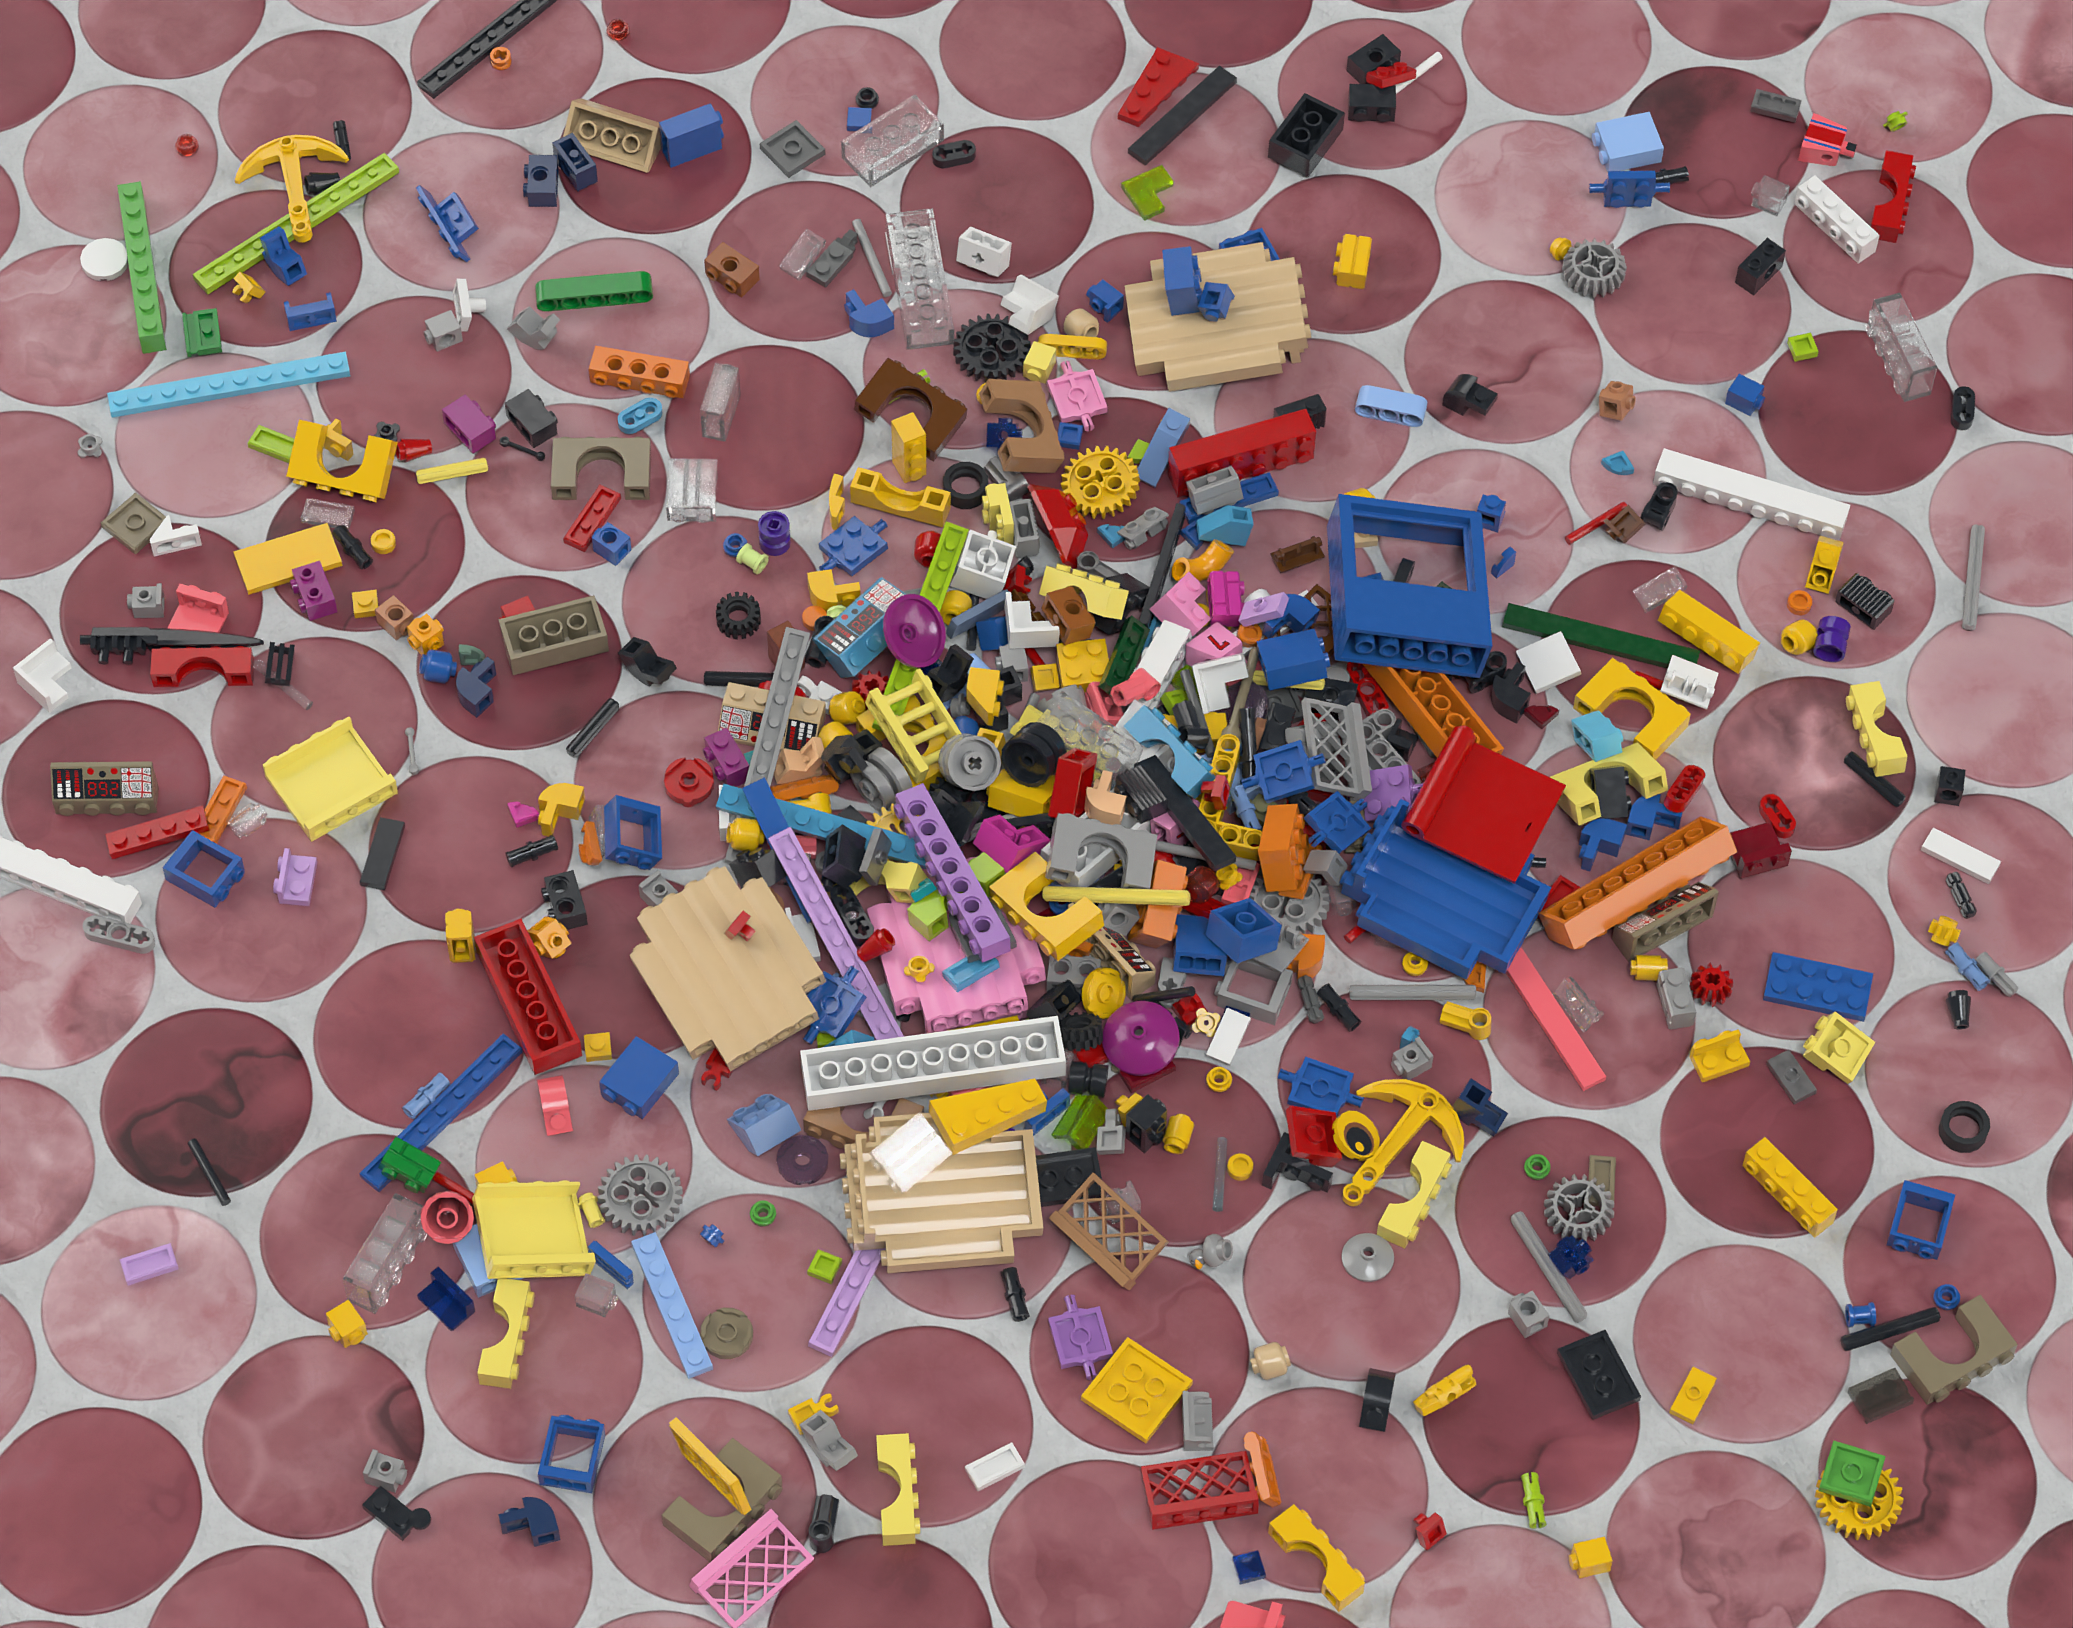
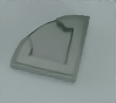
M459 644L461 665H475L486 658L480 649L470 645Z

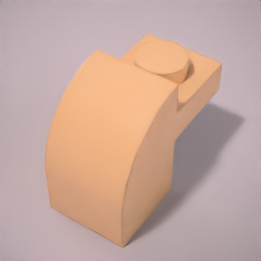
M812 737L800 751L783 749L779 753L774 771L777 784L820 776L822 774L820 766L823 764L821 755L825 749L820 737Z
M1103 770L1100 780L1095 779L1093 788L1087 787L1085 812L1089 819H1096L1101 823L1110 825H1121L1125 812L1126 796L1110 792L1113 772Z

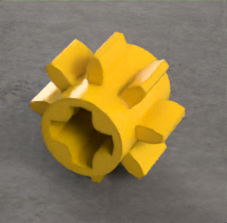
M1940 915L1938 921L1933 919L1928 929V932L1933 933L1931 940L1944 946H1949L1951 941L1956 943L1961 932L1960 929L1956 928L1958 922Z

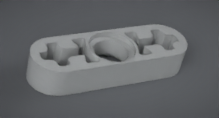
M98 915L89 916L83 922L84 934L90 941L140 954L149 953L155 947L153 932L148 928ZM99 925L100 929H95L94 932H91L90 928ZM116 930H124L126 932L122 939H114L112 937ZM144 937H147L148 941L139 944L138 940H143Z

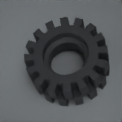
M735 592L733 597L731 593L727 594V600L724 597L720 599V603L716 606V620L722 634L725 632V636L728 638L733 634V639L738 640V635H741L742 639H746L747 633L751 637L754 635L753 630L757 632L761 624L760 607L758 601H755L752 595L748 598V593L743 592V595L739 596V592ZM740 610L746 612L748 616L744 620L735 621L729 618V614Z
M1075 1012L1074 1015L1068 1014L1066 1018L1059 1022L1063 1048H1068V1051L1076 1049V1051L1085 1049L1086 1051L1090 1050L1089 1047L1094 1049L1103 1041L1102 1020L1098 1015L1095 1016L1092 1013L1087 1015V1012L1078 1014V1012Z

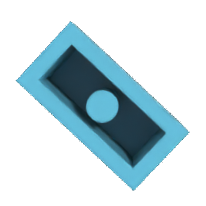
M1599 710L1571 719L1574 741L1595 762L1622 753L1621 742H1623V735L1621 730L1616 728L1610 719L1605 717Z

